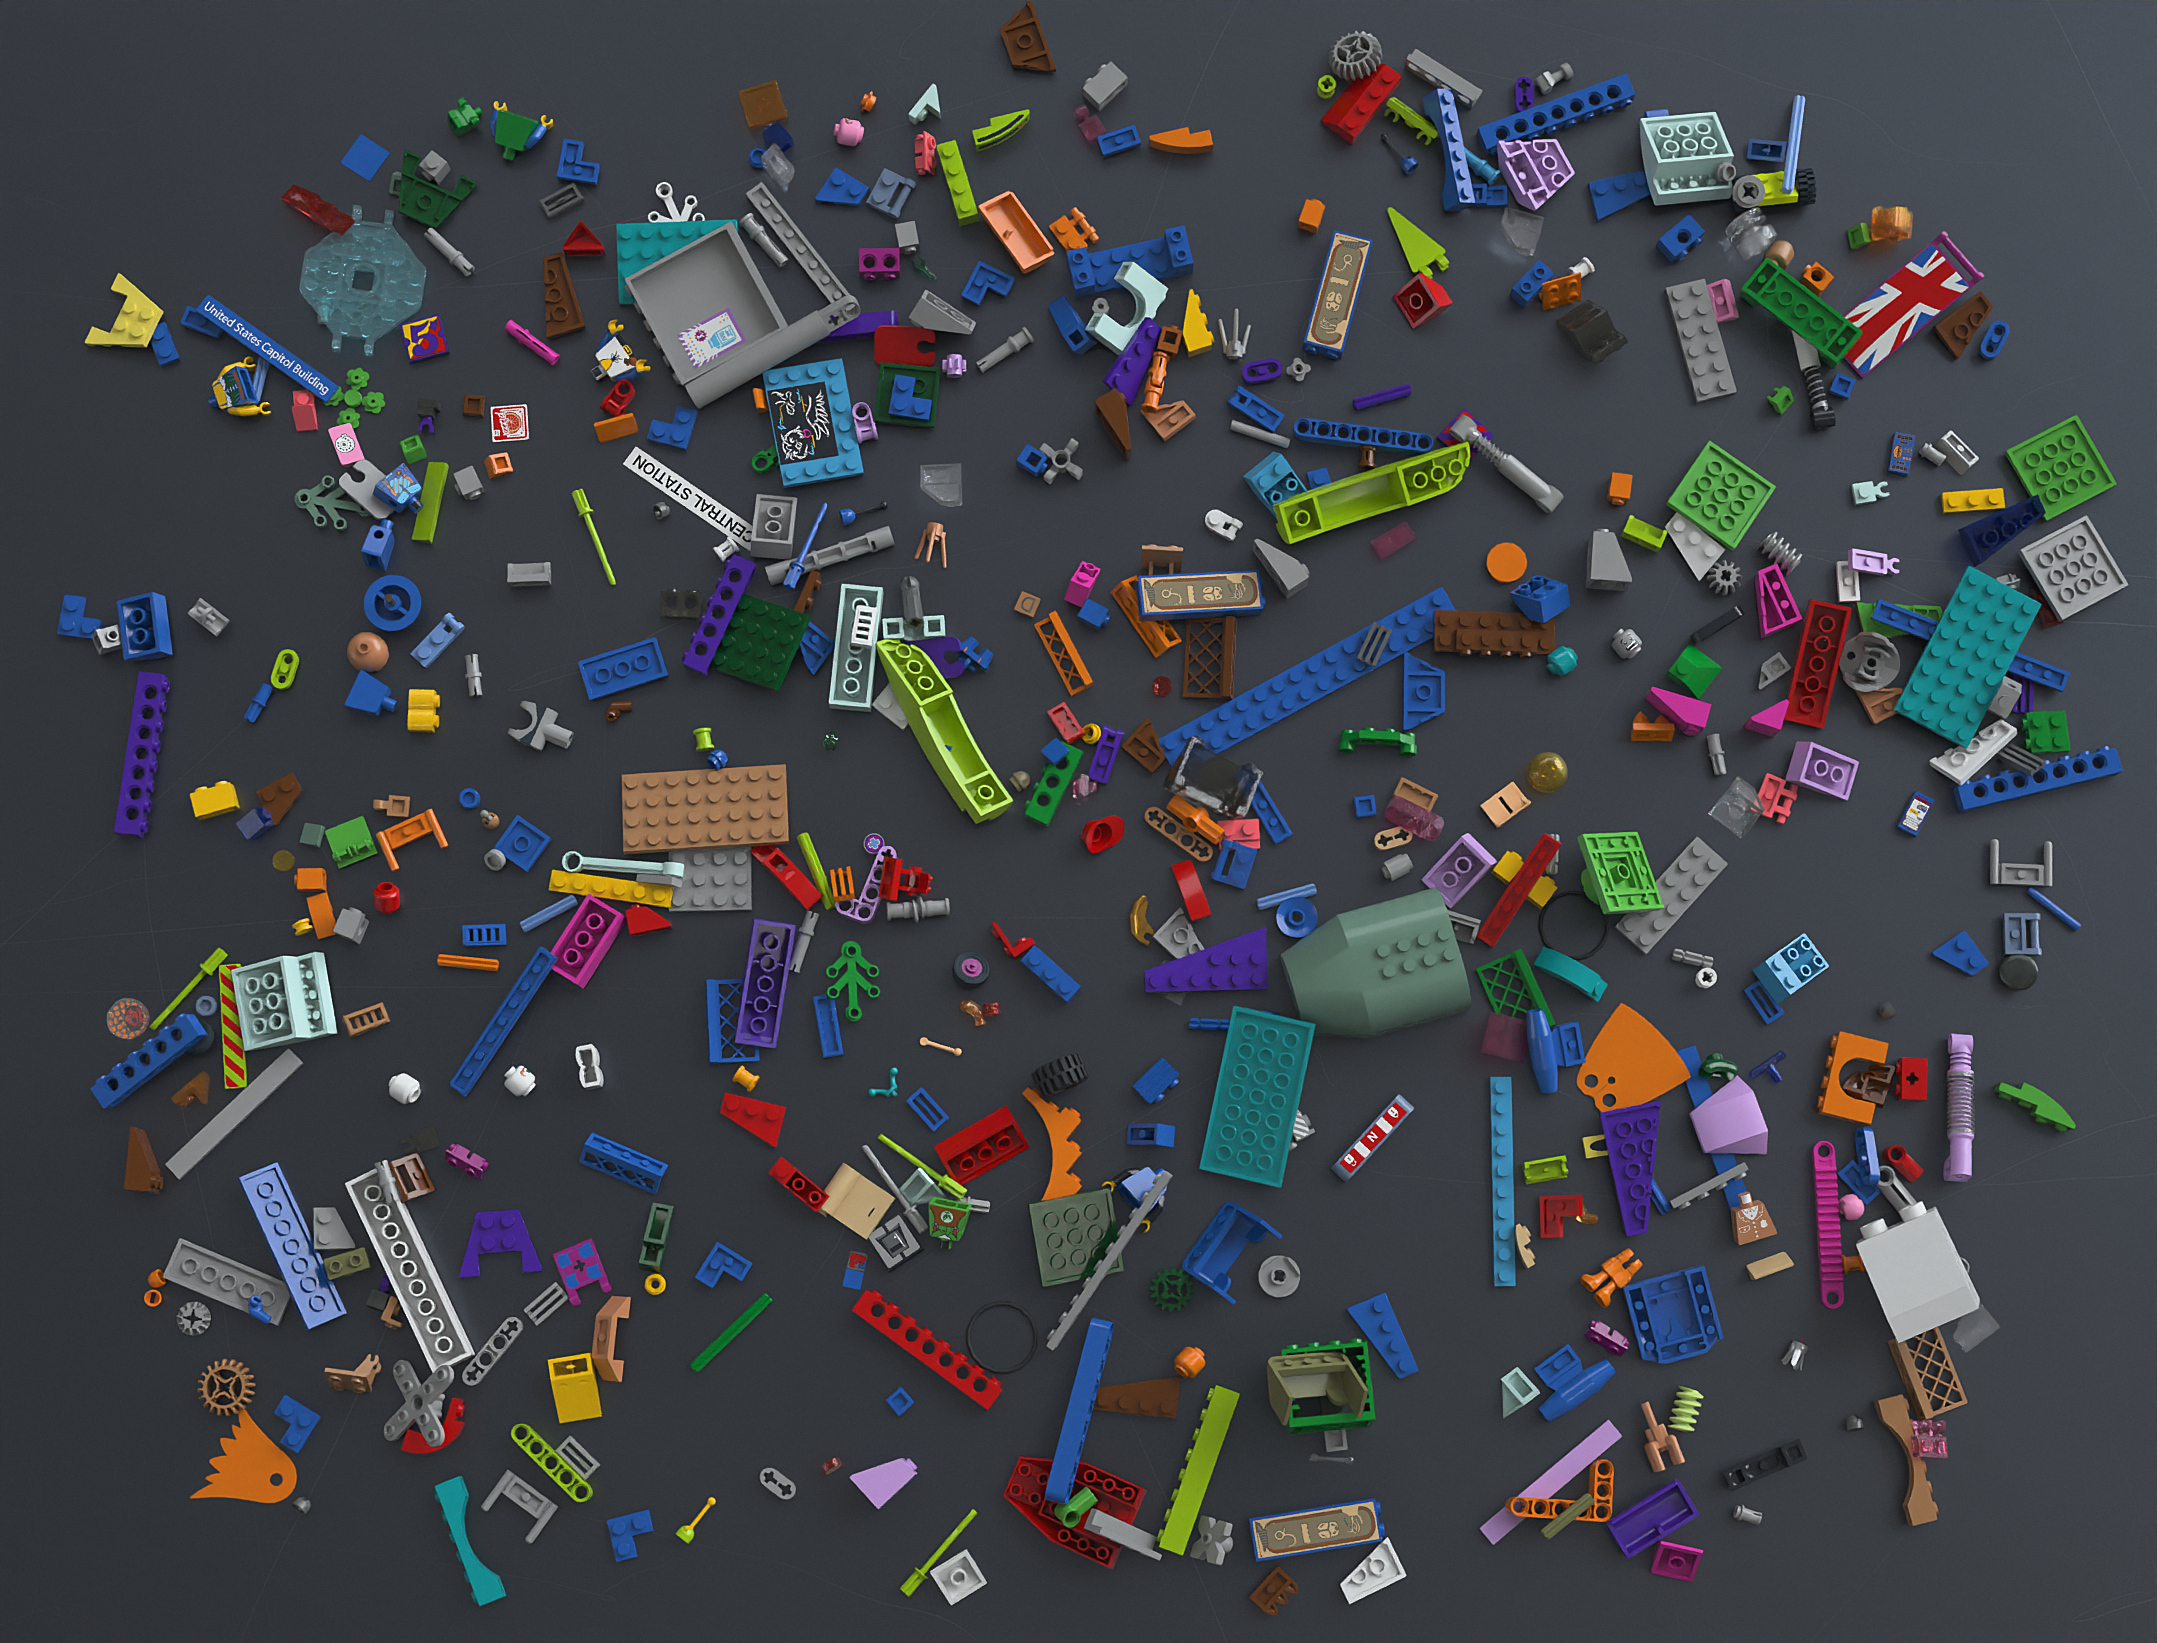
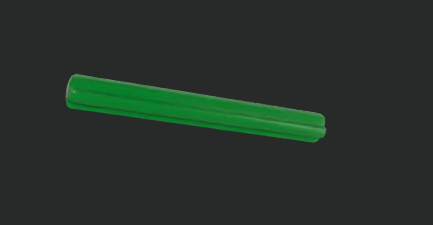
M764 1293L690 1364L691 1368L695 1372H699L772 1302V1299Z

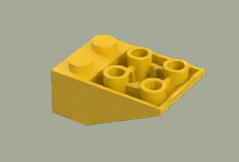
M592 1353L548 1360L550 1380L560 1423L602 1417L595 1365L591 1358Z

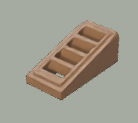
M383 1003L345 1015L342 1019L349 1038L356 1037L390 1022ZM376 1010H378L381 1017V1020L379 1021L377 1020V1017L374 1012ZM370 1013L373 1023L369 1022L367 1014ZM360 1017L363 1018L365 1026H361ZM350 1021H355L357 1029H353Z

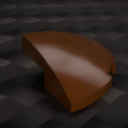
M1873 1065L1869 1066L1868 1071H1864L1859 1074L1860 1071H1857L1847 1079L1842 1090L1858 1100L1876 1104L1875 1107L1883 1109L1896 1067Z

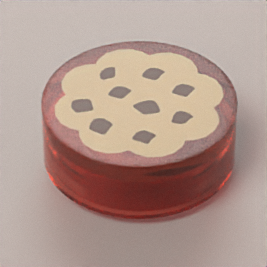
M835 1457L821 1466V1470L824 1475H828L836 1471L843 1464L839 1457Z

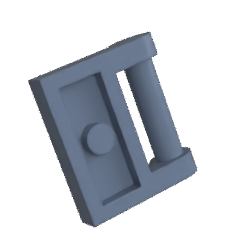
M884 168L866 201V205L898 219L901 214L900 210L910 191L914 190L916 183ZM899 185L904 186L893 208L888 207Z
M2002 914L2004 955H2042V949L2039 948L2038 921H2040V914ZM2025 921H2030L2031 948H2026Z

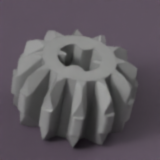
M1723 560L1721 565L1716 562L1714 568L1708 570L1711 575L1707 577V580L1712 581L1709 588L1716 587V594L1720 590H1722L1723 595H1727L1728 591L1734 593L1735 588L1740 587L1739 580L1742 579V575L1737 574L1740 571L1739 567L1732 568L1734 566L1733 562L1729 566H1727L1726 560ZM1723 575L1724 577L1726 575L1728 577L1727 581L1726 579L1723 581L1721 576Z

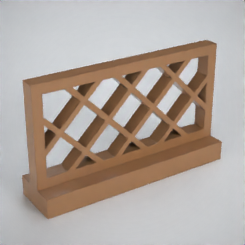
M1938 1326L1932 1329L1935 1335L1933 1344L1924 1340L1926 1332L1921 1333L1920 1337H1912L1918 1341L1915 1351L1908 1348L1906 1341L1898 1343L1896 1338L1887 1341L1918 1421L1932 1418L1935 1415L1968 1403ZM1922 1343L1931 1347L1928 1357L1918 1353ZM1935 1350L1942 1353L1943 1359L1941 1364L1931 1360ZM1916 1357L1926 1361L1922 1371L1915 1367ZM1930 1363L1939 1367L1936 1377L1926 1373ZM1943 1370L1950 1373L1951 1379L1949 1384L1939 1380ZM1924 1377L1934 1381L1930 1391L1922 1385ZM1938 1383L1947 1387L1944 1397L1934 1393ZM1951 1390L1957 1392L1960 1399L1959 1402L1953 1403L1947 1400ZM1932 1396L1942 1401L1939 1409L1935 1411L1932 1410L1930 1405Z

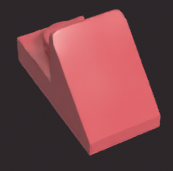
M308 390L293 391L294 406H292V413L297 432L318 430L315 395Z

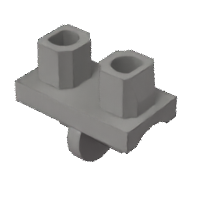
M199 598L196 605L187 613L215 636H218L230 621L202 598Z

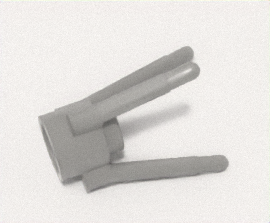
M1235 309L1233 340L1229 341L1228 345L1222 320H1218L1223 354H1226L1228 359H1242V355H1245L1251 328L1250 325H1247L1241 345V341H1238V309Z

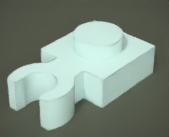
M1873 481L1852 484L1851 489L1855 506L1875 503L1876 496L1881 499L1887 498L1890 495L1889 492L1882 493L1880 490L1881 487L1888 485L1887 482H1881L1875 487L1873 486Z

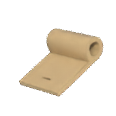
M842 1163L824 1190L830 1197L818 1212L825 1217L830 1214L867 1240L895 1200V1197L869 1181L847 1164Z

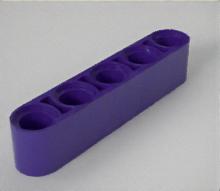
M898 312L861 313L858 317L830 332V335L816 343L874 337L876 328L881 325L899 326Z

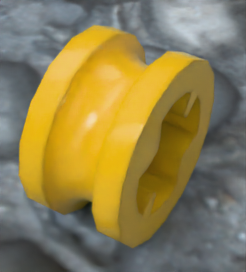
M309 918L300 920L292 925V928L296 929V936L305 934L313 929L312 925H309Z

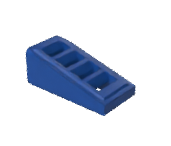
M506 924L462 926L463 946L465 948L507 945ZM496 929H499V941H496ZM482 930V941H479L478 931ZM487 930H491V941H487ZM470 931H473L474 941H470Z

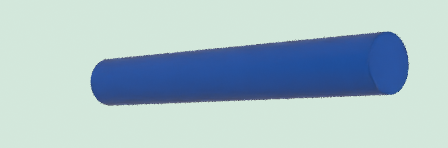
M2032 886L2027 890L2026 893L2072 929L2077 931L2080 928V923Z

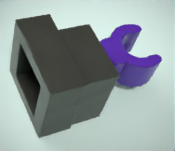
M418 398L417 415L423 418L419 424V431L423 433L424 426L428 425L430 427L429 432L433 434L434 427L431 419H435L436 411L440 412L441 403L439 400Z
M383 1275L379 1291L372 1289L366 1302V1306L369 1309L381 1313L384 1312L391 1297L387 1294L391 1287V1282L387 1276Z

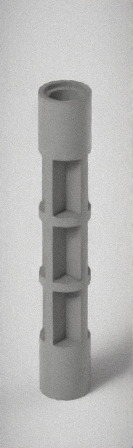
M889 526L865 533L864 536L846 542H838L837 545L819 551H811L810 554L805 556L802 563L805 571L801 574L816 569L821 570L822 567L843 560L848 561L849 558L895 545ZM798 558L789 561L787 559L765 567L771 586L785 581L790 570V563L796 562Z

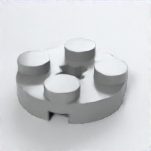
M1279 1255L1269 1257L1262 1263L1258 1272L1259 1284L1268 1295L1275 1298L1286 1297L1297 1289L1300 1281V1270L1291 1258ZM1275 1271L1279 1273L1284 1272L1283 1282L1274 1280Z

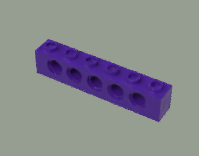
M733 554L731 559H727L724 566L726 571L723 577H719L715 586L717 591L715 595L710 596L707 603L709 608L706 614L703 613L699 620V630L693 633L690 640L692 645L689 650L684 652L682 657L683 665L686 669L705 677L709 675L711 670L709 667L710 663L714 660L715 652L720 642L722 643V639L725 636L724 633L733 618V613L740 602L741 596L746 594L757 570L756 563ZM732 575H740L741 577L738 582L730 581ZM724 593L732 594L731 599L728 601H724L721 598ZM716 611L724 612L723 617L720 619L713 618V615ZM708 629L715 630V634L712 637H706L705 632ZM701 647L707 649L703 656L696 654L697 650Z

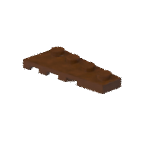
M563 252L543 257L546 338L548 340L584 329L586 326Z
M1180 1376L1098 1388L1093 1410L1176 1419Z

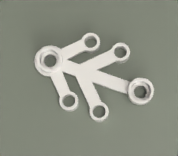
M662 182L657 185L656 193L661 200H664L672 219L661 216L656 211L650 212L648 219L650 223L688 221L692 209L697 206V199L692 195L687 196L680 216L671 197L673 194L670 184ZM667 190L668 194L662 195L661 192ZM690 199L695 201L693 205H689L687 202ZM696 213L693 216V221H695L697 217H702V221H705V217L701 213ZM653 215L658 216L656 221L651 220Z

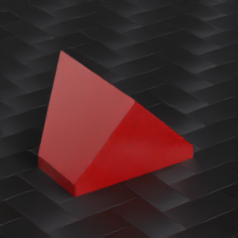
M581 220L563 245L565 256L606 255L602 243Z

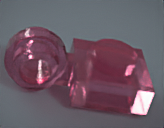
M1078 105L1074 113L1079 121L1084 120V122L1079 124V128L1089 143L1106 133V129L1096 114L1088 118L1090 112L1085 105Z

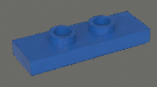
M826 995L813 997L823 1059L844 1055L835 999H829Z

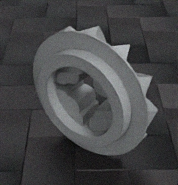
M1743 176L1733 186L1732 196L1736 203L1743 208H1753L1759 205L1764 198L1765 187L1762 181L1755 176ZM1755 186L1751 191L1753 197L1748 195L1742 198L1745 193L1744 187L1750 188Z
M199 1302L186 1303L180 1308L176 1316L177 1326L183 1333L192 1336L206 1331L211 1321L208 1308ZM193 1313H195L196 1317L202 1318V1320L195 1321L194 1325L191 1324L190 1320L185 1319L188 1316H192Z

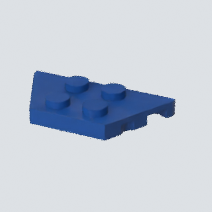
M1404 652L1403 731H1408L1444 714L1445 671L1432 667L1429 663L1411 656L1408 652Z

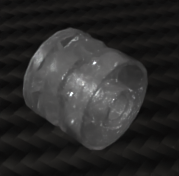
M1759 207L1742 213L1724 230L1726 236H1731L1729 239L1731 243L1741 240L1736 250L1743 260L1760 254L1778 237L1771 224L1761 227L1767 218L1765 215L1760 216L1762 211Z

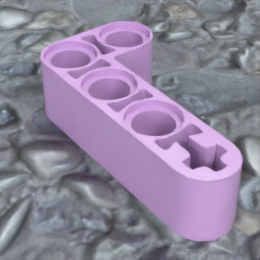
M884 846L879 850L859 900L849 899L836 902V909L840 915L861 924L872 922L882 898L877 896L875 899L867 898V893L870 890H876L879 895L881 880H876L874 876L876 872L883 869V854L887 855L890 852L891 857L897 858L894 848ZM845 901L850 902L851 908L848 911H842L840 909L841 903ZM862 909L870 910V915L868 918L863 919L859 916V912Z

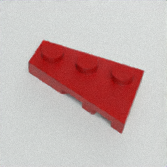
M725 1092L720 1113L776 1148L786 1107Z

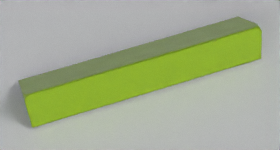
M428 463L420 499L424 506L417 513L412 535L413 541L432 544L449 468L447 463Z

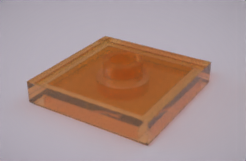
M777 80L738 91L750 129L788 118Z

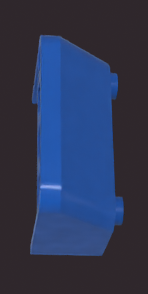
M1227 1202L1221 1207L1184 1259L1183 1270L1234 1305L1236 1301L1226 1294L1231 1284V1279L1226 1275L1229 1268L1249 1241L1259 1243L1265 1239L1268 1232L1281 1239L1282 1235L1261 1218L1234 1202Z

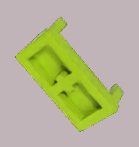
M1630 515L1621 537L1658 553L1668 531L1656 528Z
M1566 1155L1524 1162L1522 1168L1526 1185L1567 1178Z

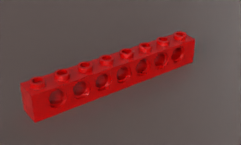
M874 1289L871 1292L868 1290L864 1292L853 1307V1312L984 1408L990 1409L1003 1391L1000 1388L1001 1382L993 1376L990 1379L983 1375L985 1371L976 1364L973 1367L966 1363L967 1357L958 1351L956 1354L949 1350L951 1346L942 1339L939 1342L933 1339L934 1333L926 1327L918 1328L915 1325L917 1322L908 1314L903 1317L898 1313L900 1308L891 1302L888 1305L881 1300L883 1296ZM876 1305H881L884 1309L880 1317H875L872 1314V1309ZM894 1317L899 1318L901 1322L898 1329H891L889 1326L890 1319ZM909 1330H915L918 1334L917 1339L913 1342H909L906 1339V1333ZM927 1342H931L935 1346L934 1352L931 1354H925L923 1351V1345ZM945 1354L949 1355L952 1359L951 1364L947 1367H943L940 1364V1358ZM960 1367L968 1369L969 1375L967 1378H958L957 1370ZM979 1379L984 1380L986 1383L985 1389L981 1392L974 1389V1383Z

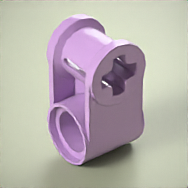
M863 402L855 404L852 414L858 443L860 444L862 441L872 438L878 439L869 406ZM864 409L867 411V415L865 417H858L856 415L857 411Z

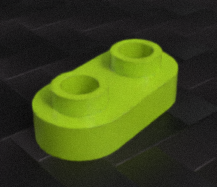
M285 649L277 657L271 675V682L279 690H286L292 685L298 668L299 657L293 650ZM288 658H292L290 664H286ZM281 677H286L284 683L279 682Z

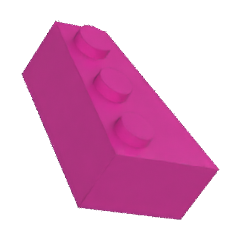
M1778 564L1758 571L1754 576L1760 636L1763 639L1797 625L1802 620V616Z

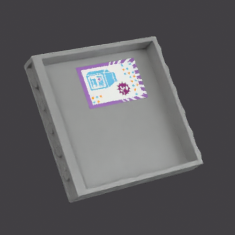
M732 222L625 278L627 285L624 287L628 295L635 297L637 301L634 303L635 308L639 314H644L646 320L643 322L649 332L653 331L656 336L653 338L658 350L663 349L665 355L662 357L668 367L672 366L675 371L672 374L677 385L682 384L684 388L689 382L788 327Z

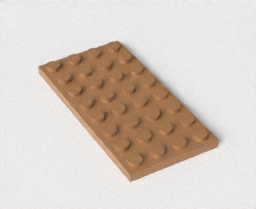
M786 764L720 768L718 771L715 769L622 775L624 854L789 844Z

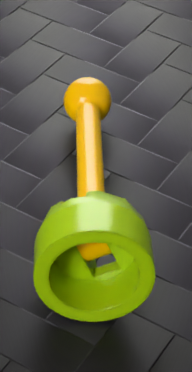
M710 1497L707 1500L706 1506L691 1525L680 1527L675 1534L689 1544L694 1537V1526L709 1507L715 1504V1499Z

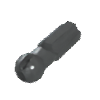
M907 576L900 581L899 586L902 592L907 628L915 630L921 628L924 624L919 582L915 577Z

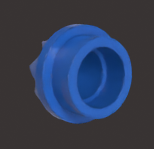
M715 750L709 753L706 762L712 769L718 771L720 768L725 767L728 759L725 752Z

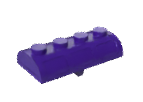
M1677 1478L1608 1520L1605 1524L1621 1552L1629 1559L1700 1514Z

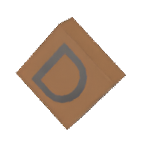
M1022 591L1014 611L1033 618L1041 599Z

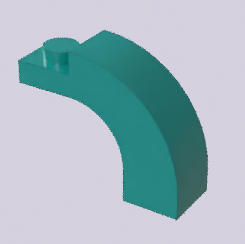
M1546 947L1542 948L1534 963L1545 974L1569 983L1596 1002L1600 1000L1608 985L1600 979V975L1588 967Z

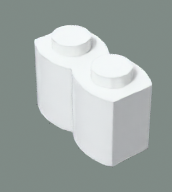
M592 1044L577 1047L576 1060L581 1067L579 1077L583 1087L587 1090L602 1087L604 1079L599 1068L600 1056L598 1050Z

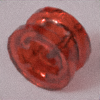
M1001 1003L983 1004V1008L986 1009L984 1015L1002 1014V1011L999 1009Z

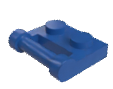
M1222 838V848L1214 872L1211 871L1210 878L1245 889L1258 849ZM1233 848L1236 849L1226 876L1222 874L1229 850Z

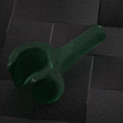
M917 256L921 260L918 266L911 261L915 268L921 269L932 280L936 278L925 265L924 258Z

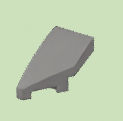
M1780 652L1762 664L1758 686L1760 690L1792 669Z

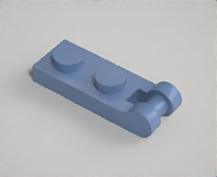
M451 613L446 614L431 633L410 653L426 669L465 628L461 622L458 623L454 620L455 617ZM448 626L452 628L450 633L445 631Z

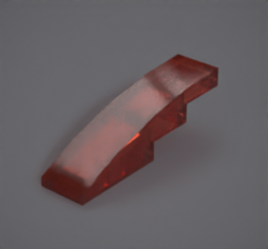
M293 185L281 197L283 202L299 213L343 236L355 223L352 216L340 212L336 205L323 201L319 194L297 185Z

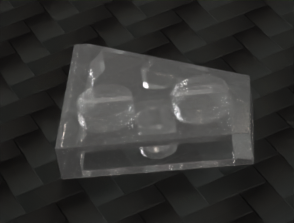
M1979 1301L1977 1310L1962 1316L1953 1338L1967 1353L1997 1331L2000 1326Z

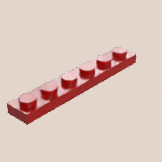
M1543 833L1476 936L1491 947H1495L1562 844Z

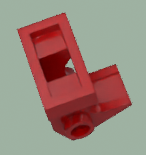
M884 856L878 897L897 901L898 890H905L906 895L918 896V893L927 894V892L931 891L929 883L930 881L932 882L933 877L929 873L923 872L922 867L910 866V869H902L903 859ZM901 874H905L904 885H899Z

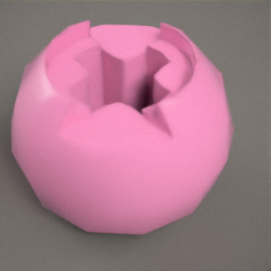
M1847 1194L1840 1199L1838 1207L1841 1215L1845 1216V1219L1856 1220L1863 1215L1864 1205L1857 1195Z

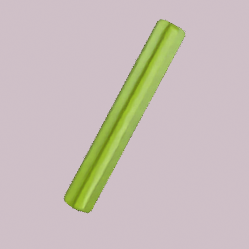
M807 832L797 836L799 845L817 889L822 895V901L826 910L836 907V902L809 834Z

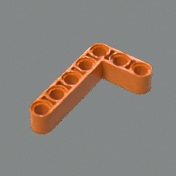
M1597 1459L1590 1464L1588 1494L1593 1497L1595 1502L1574 1520L1605 1522L1610 1519L1612 1514L1614 1468L1610 1461ZM1601 1463L1605 1466V1472L1602 1475L1598 1472V1466ZM1599 1485L1604 1487V1494L1602 1496H1599L1597 1493ZM1510 1497L1506 1501L1505 1508L1513 1516L1555 1519L1559 1516L1555 1513V1506L1558 1503L1561 1504V1513H1563L1576 1501ZM1518 1500L1521 1504V1509L1515 1512L1513 1504ZM1537 1502L1542 1506L1538 1514L1534 1511V1505ZM1599 1506L1603 1509V1515L1600 1518L1596 1515V1509Z

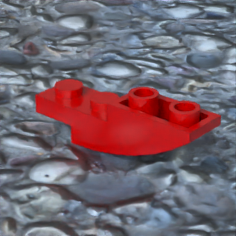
M773 845L755 846L750 851L751 855L807 911L822 898V895L778 848L776 849Z

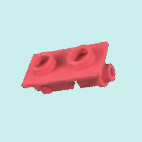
M923 131V134L916 135L915 153H922V156L915 157V169L918 175H925L926 171L935 175L937 163L934 157V149L936 148V142L934 137L926 131Z

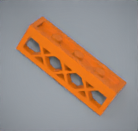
M1135 575L1121 581L1110 593L1155 658H1158L1169 648L1181 643L1182 640L1168 620H1159L1160 624L1156 623V621H1139L1136 590H1133L1130 585L1131 583L1135 585L1138 578ZM1165 633L1168 634L1173 641L1169 642V640L1165 636Z
M1056 610L1048 614V618L1034 624L1071 697L1092 687L1093 681ZM1051 622L1054 628L1052 636L1043 634L1040 627ZM1053 640L1062 643L1063 649L1061 654L1052 651L1051 645ZM1062 658L1072 662L1073 665L1070 672L1061 668ZM1071 676L1080 678L1083 685L1073 690L1069 684Z

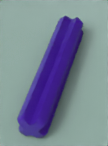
M1404 384L1354 398L1353 405L1355 410L1409 396L1412 390L1409 384Z

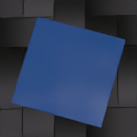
M360 134L340 163L370 182L390 152Z

